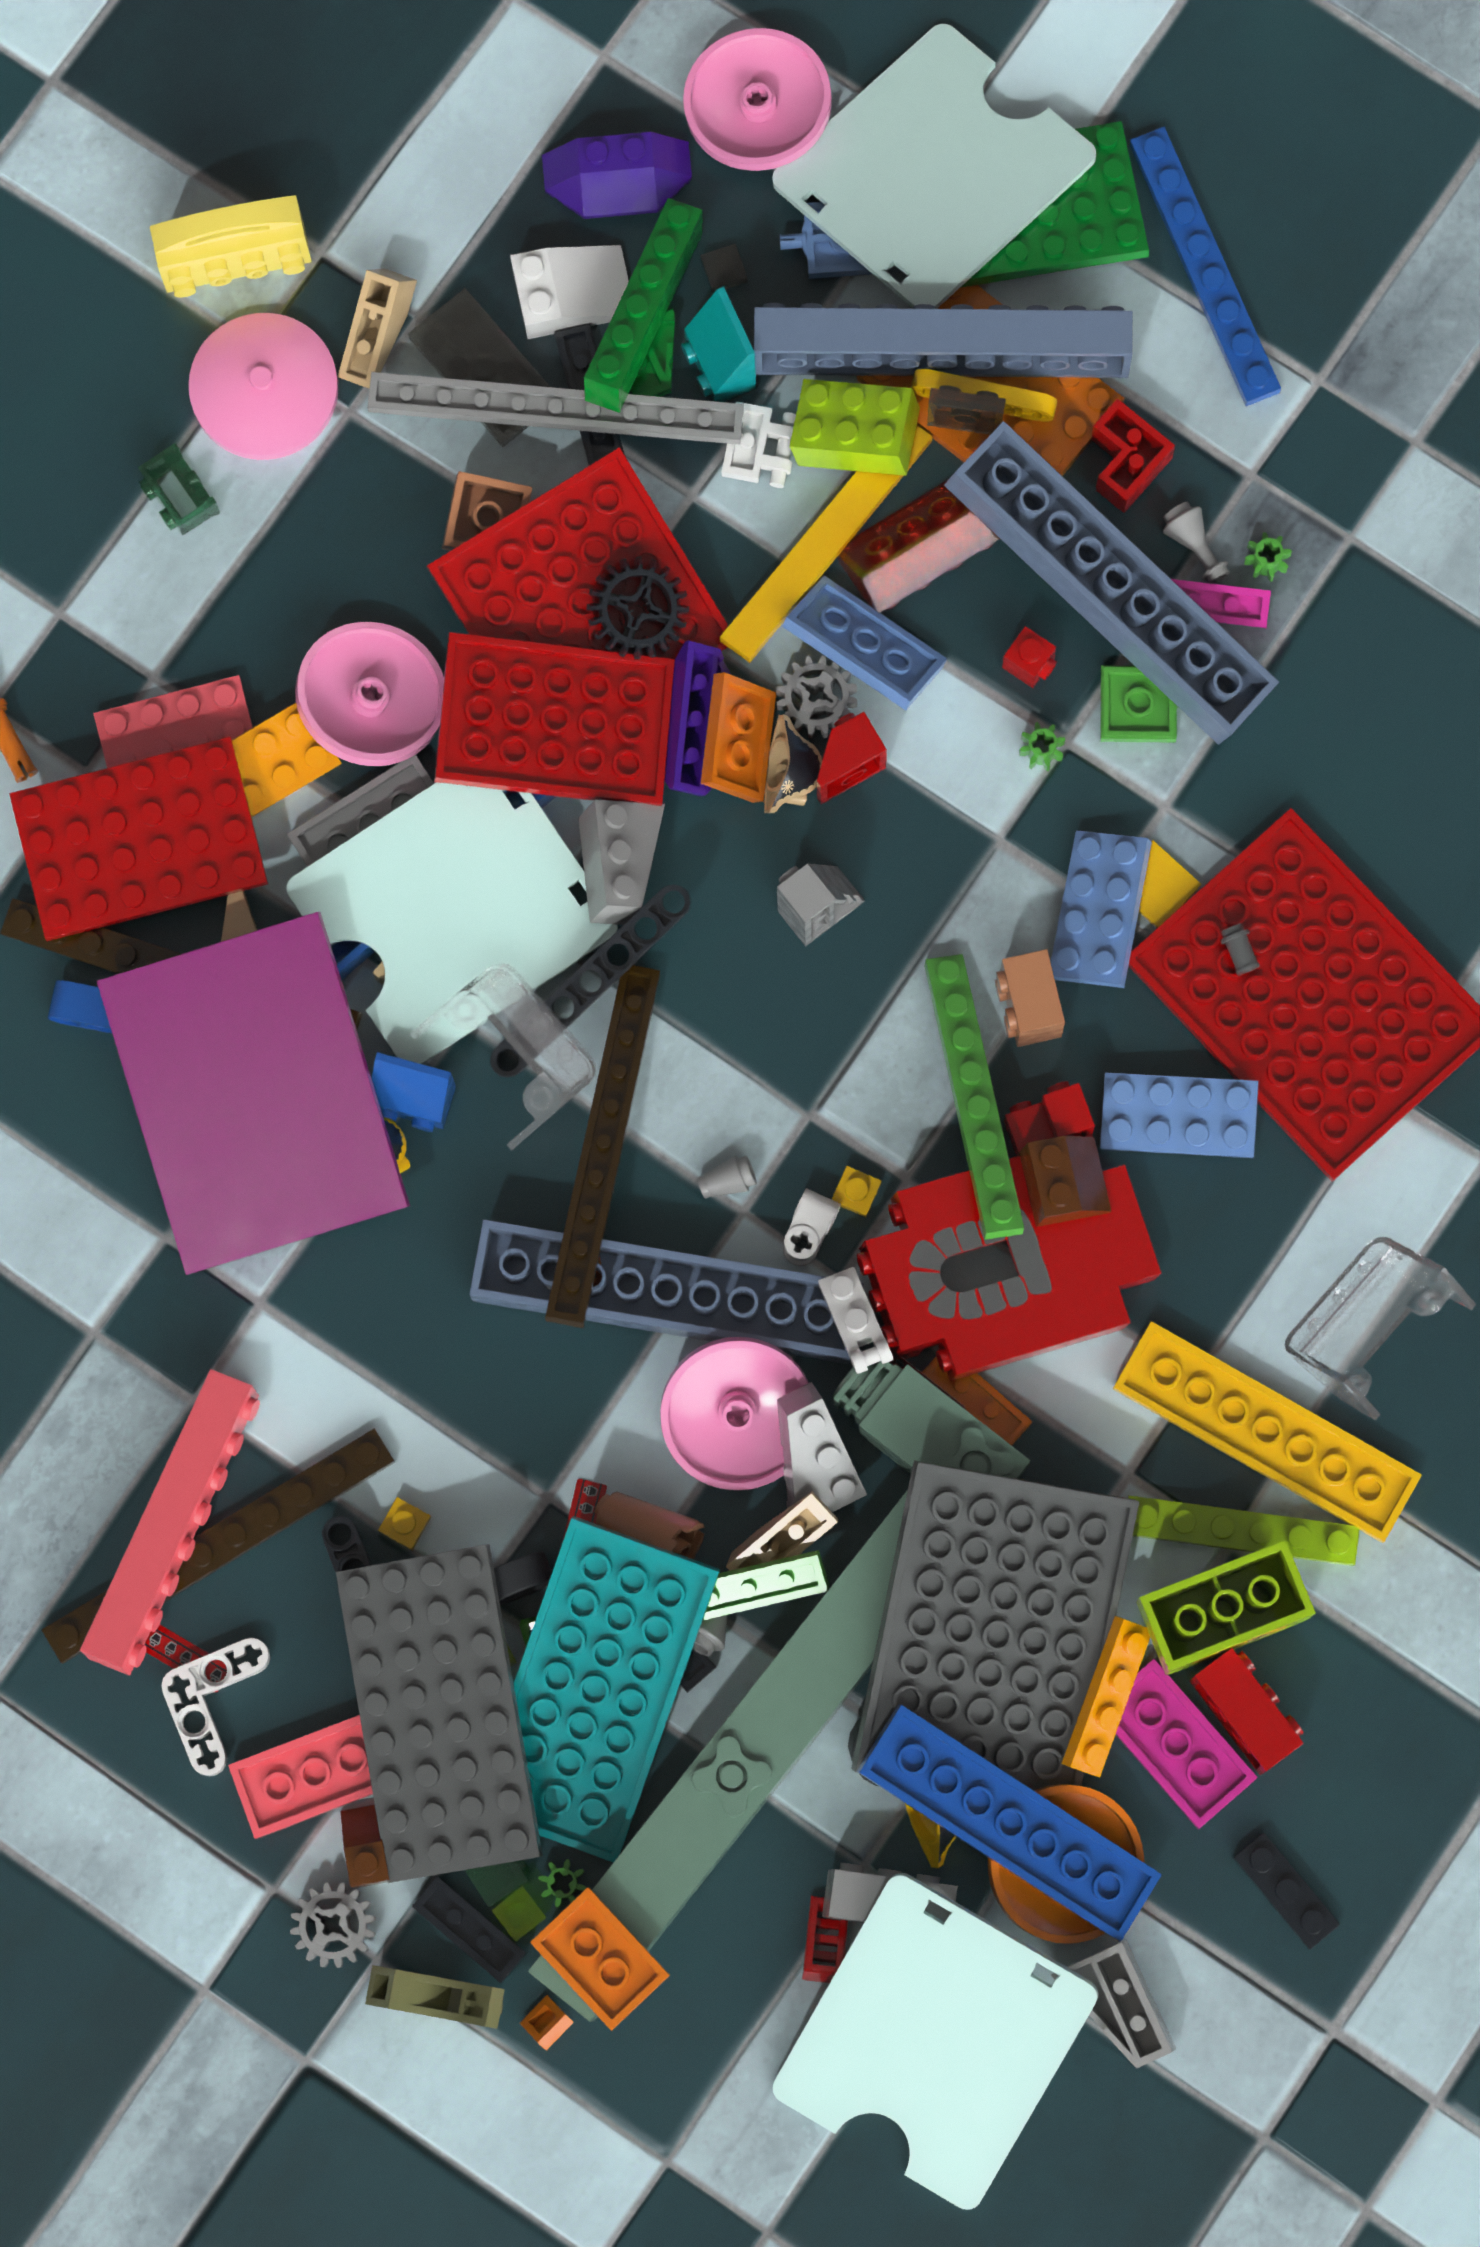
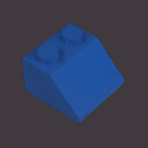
M377 1052L371 1079L383 1117L393 1122H396L397 1117L411 1120L412 1127L427 1132H433L434 1127L444 1130L456 1089L451 1072Z

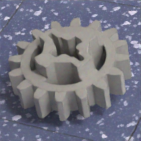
M821 655L818 664H813L810 656H806L805 666L803 667L793 662V674L790 675L783 672L781 675V680L786 686H777L776 695L784 698L777 701V710H787L784 715L789 716L791 721L795 722L794 727L798 733L802 728L808 729V738H813L815 730H821L823 737L827 738L828 728H835L834 723L838 719L851 713L847 708L857 707V699L850 696L857 692V685L853 683L847 684L851 678V673L844 671L840 674V666L835 662L831 666L826 665V657ZM815 674L820 675L819 677H815V678H811V679L805 678V677L810 676V675H815ZM835 682L841 690L842 702L832 693ZM819 691L823 692V700L818 698L815 703L810 701V694L817 695ZM792 692L795 693L797 698L801 699L802 704L799 711L795 709L792 703ZM822 715H827V716H829V717H827V718L820 719V720H815V719H814L815 717L822 716Z
M329 1882L324 1883L323 1893L321 1894L316 1889L310 1888L309 1893L312 1899L308 1902L299 1898L297 1901L303 1908L302 1913L291 1914V1918L299 1921V1927L291 1929L290 1933L300 1935L302 1938L295 1945L296 1949L300 1950L307 1947L309 1952L307 1953L306 1960L310 1962L316 1956H320V1967L326 1968L329 1960L334 1959L336 1967L342 1968L344 1957H347L353 1963L357 1962L355 1951L359 1949L367 1952L369 1948L363 1941L365 1937H375L376 1934L367 1929V1924L376 1921V1916L365 1914V1910L371 1905L370 1901L359 1903L357 1899L360 1896V1891L355 1889L348 1895L346 1894L347 1889L344 1883L339 1884L337 1891L332 1890ZM327 1899H342L332 1909L325 1910L318 1905ZM353 1910L356 1911L359 1919L358 1934L351 1929L350 1916L354 1912ZM319 1914L333 1919L339 1915L341 1919L338 1924L348 1936L346 1937L344 1934L331 1932L328 1936L325 1933L328 1926L324 1923L325 1920L319 1917ZM309 1917L315 1921L317 1934L314 1936L313 1941L308 1933L307 1924ZM342 1941L348 1945L347 1948L341 1951H325L331 1942Z

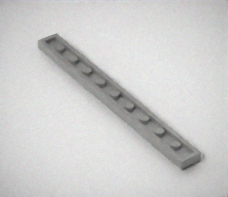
M371 372L367 406L368 412L739 445L741 444L744 404L628 394L620 413L585 401V390Z

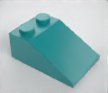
M721 287L714 292L684 329L685 343L681 344L689 365L696 363L701 374L696 376L702 394L704 397L711 395L714 402H726L756 389L755 352L725 288Z

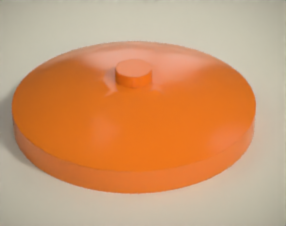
M1071 1784L1051 1785L1035 1790L1036 1793L1144 1862L1143 1845L1136 1826L1125 1810L1110 1797L1094 1789ZM988 1857L989 1881L996 1901L1006 1916L1023 1931L1046 1941L1063 1944L1085 1942L1105 1934Z

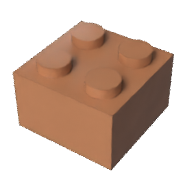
M459 471L454 484L442 549L453 550L528 504L533 487Z
M1045 949L1002 959L1001 969L996 972L995 987L999 1002L1006 1001L1008 1008H1005L1006 1016H1003L1008 1038L1015 1037L1017 1047L1062 1037L1065 1020L1048 950Z

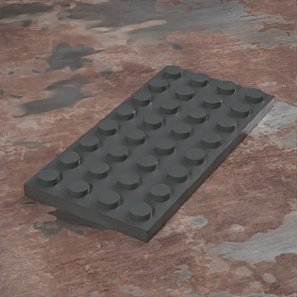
M490 1544L336 1572L380 1839L383 1841L390 1879L387 1880L388 1883L543 1856Z

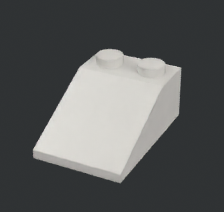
M621 245L543 248L510 255L527 339L552 335L556 331L588 323L591 326L609 323L629 282Z

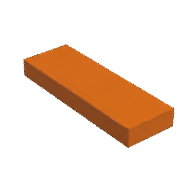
M937 1357L922 1371L924 1375L966 1407L965 1410L1011 1446L1033 1423L978 1373L950 1381L948 1373H942Z

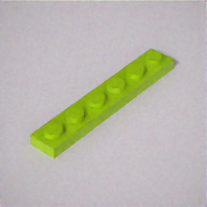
M1128 1495L1129 1499L1139 1501L1133 1537L1252 1553L1286 1540L1293 1558L1355 1566L1359 1528L1354 1525Z

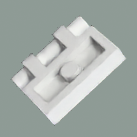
M736 402L737 404H744L741 444L727 443L721 472L722 477L758 483L761 469L769 470L772 472L769 484L776 488H783L786 475H790L792 461L789 460L791 454L789 446L796 414L785 412L782 424L771 423L772 408ZM767 438L778 440L775 456L764 454Z

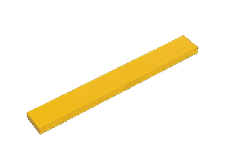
M918 425L916 426L908 470L932 442V435ZM856 471L720 636V642L750 663L904 475Z

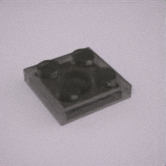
M949 385L940 386L939 389L931 388L927 426L991 435L1003 422L1006 399L999 398L998 394L990 391H978L976 394L963 393L961 389Z

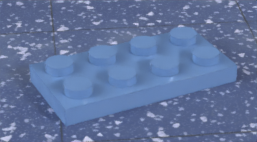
M825 575L791 611L782 626L904 710L910 707L943 669L947 661L946 657Z
M1076 830L1051 957V967L1055 980L1118 988L1125 987L1152 844L1148 838Z
M1105 1072L1100 1149L1254 1158L1259 1081Z

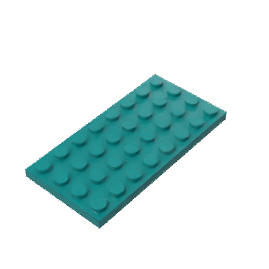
M573 1516L571 1518L514 1681L540 1836L613 1863L621 1854L721 1569Z

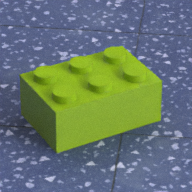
M803 379L789 447L798 466L907 476L920 406L912 388Z

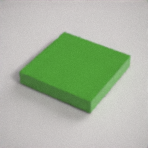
M1101 665L1100 742L1176 743L1177 705L1136 666Z

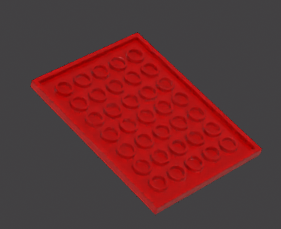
M1292 808L1131 951L1129 967L1235 1080L1259 1081L1258 1104L1332 1182L1480 1048V1005ZM1238 924H1243L1244 929L1249 930L1250 934L1247 937L1256 960L1260 964V967L1241 975L1236 973V968L1226 944L1222 945L1220 941L1223 939L1221 934L1223 930Z

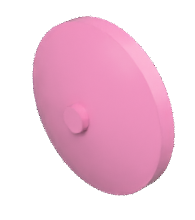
M753 28L726 35L703 51L687 76L683 103L690 132L695 141L708 155L733 168L762 171L789 164L814 146L827 126L832 107V94L825 66L812 48L797 37L783 31Z
M254 313L225 323L204 341L195 355L191 366L189 396L194 414L200 426L217 445L230 453L244 458L257 460L277 459L300 451L323 432L336 407L338 377L333 358L327 346L311 328L285 315Z
M350 623L327 632L306 653L296 680L295 697L297 709L310 735L331 754L359 765H392L405 761L419 753L430 743L438 731L444 676L432 653L409 633L383 623Z
M728 1337L706 1343L689 1353L675 1367L665 1385L660 1405L661 1428L665 1443L676 1462L692 1477L707 1485L726 1490H749L767 1485L784 1476V1456L780 1439L777 1399L809 1384L800 1366L787 1353L768 1342L748 1337Z

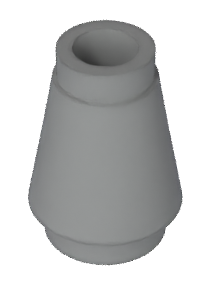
M735 1155L704 1175L697 1177L701 1193L705 1199L749 1191L750 1186L757 1184L754 1170L747 1156L738 1158Z

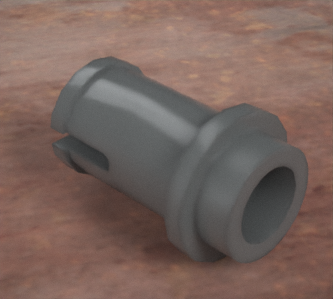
M1243 924L1232 926L1221 932L1223 939L1220 940L1221 944H1226L1237 975L1260 967L1247 937L1250 932L1248 929H1244Z

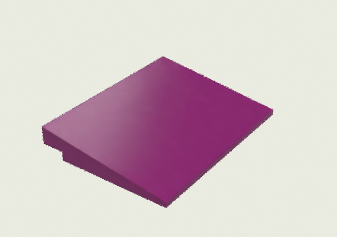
M321 912L305 915L97 981L186 1275L237 1261L410 1206Z

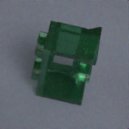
M176 443L138 467L143 478L138 484L150 501L155 498L158 499L164 508L158 513L170 531L177 527L183 536L209 518L220 514L217 502L213 496L210 497L206 492L200 478L188 466ZM172 471L197 507V509L183 518L156 481Z

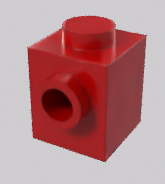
M1025 626L1004 655L1002 668L1031 688H1034L1040 678L1046 680L1057 665V661L1054 660L1056 646Z

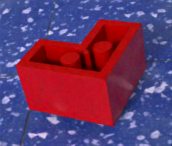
M1118 398L1093 425L1091 440L1114 458L1098 476L1096 491L1125 513L1171 461L1175 445Z
M1068 1081L1057 1083L1047 1088L1048 1094L1042 1096L1041 1103L1032 1105L1031 1101H1024L1009 1108L1010 1113L1005 1115L1004 1124L1016 1157L1020 1156L1019 1152L1028 1142L1060 1136L1092 1137L1095 1124L1079 1083L1071 1086Z

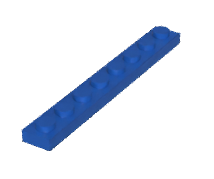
M1165 127L1131 139L1130 148L1245 406L1247 407L1279 394L1281 386Z

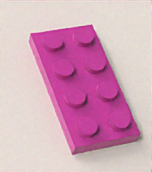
M1155 1659L1137 1673L1115 1735L1194 1826L1200 1829L1258 1777L1169 1675H1165L1163 1668Z

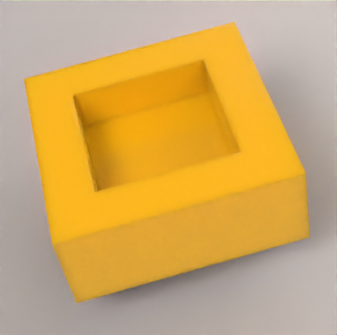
M846 1166L832 1200L840 1203L841 1207L867 1217L882 1181Z
M397 1497L378 1531L413 1551L429 1523L431 1515Z

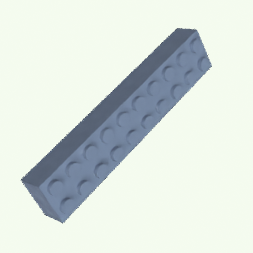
M767 303L763 307H755L754 312L756 375L914 376V372L917 369H930L968 377L1128 378L1132 360L1133 311H1124V308L1120 306H1106L1101 310H1086L1083 306L1072 305L1065 307L1064 310H1049L1048 307L1043 305L1028 306L1026 310H1011V307L1007 305H993L988 309H973L970 305L959 304L952 306L951 309H936L935 306L930 304L915 305L913 309H898V306L893 304H880L875 308H860L857 304L846 303L839 305L838 308H823L820 304L806 303L802 304L800 308H785V305L780 303Z
M1004 421L944 484L950 492L1218 745L1233 734L1279 683L1272 674Z
M483 1220L470 1289L472 1301L546 1314L563 1233ZM603 1240L600 1251L601 1265L598 1263L596 1270L602 1275V1280L597 1286L592 1288L586 1321L706 1341H715L728 1337H748L768 1342L789 1355L851 1365L847 1350L819 1287L818 1280L826 1278L825 1276Z

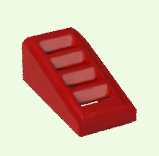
M811 1896L802 1979L830 1983L845 1958L848 1920L817 1918V1912H823L824 1897ZM816 1928L838 1930V1936L815 1933ZM814 1944L837 1947L836 1952L814 1950ZM819 1961L835 1963V1967L812 1964V1962Z

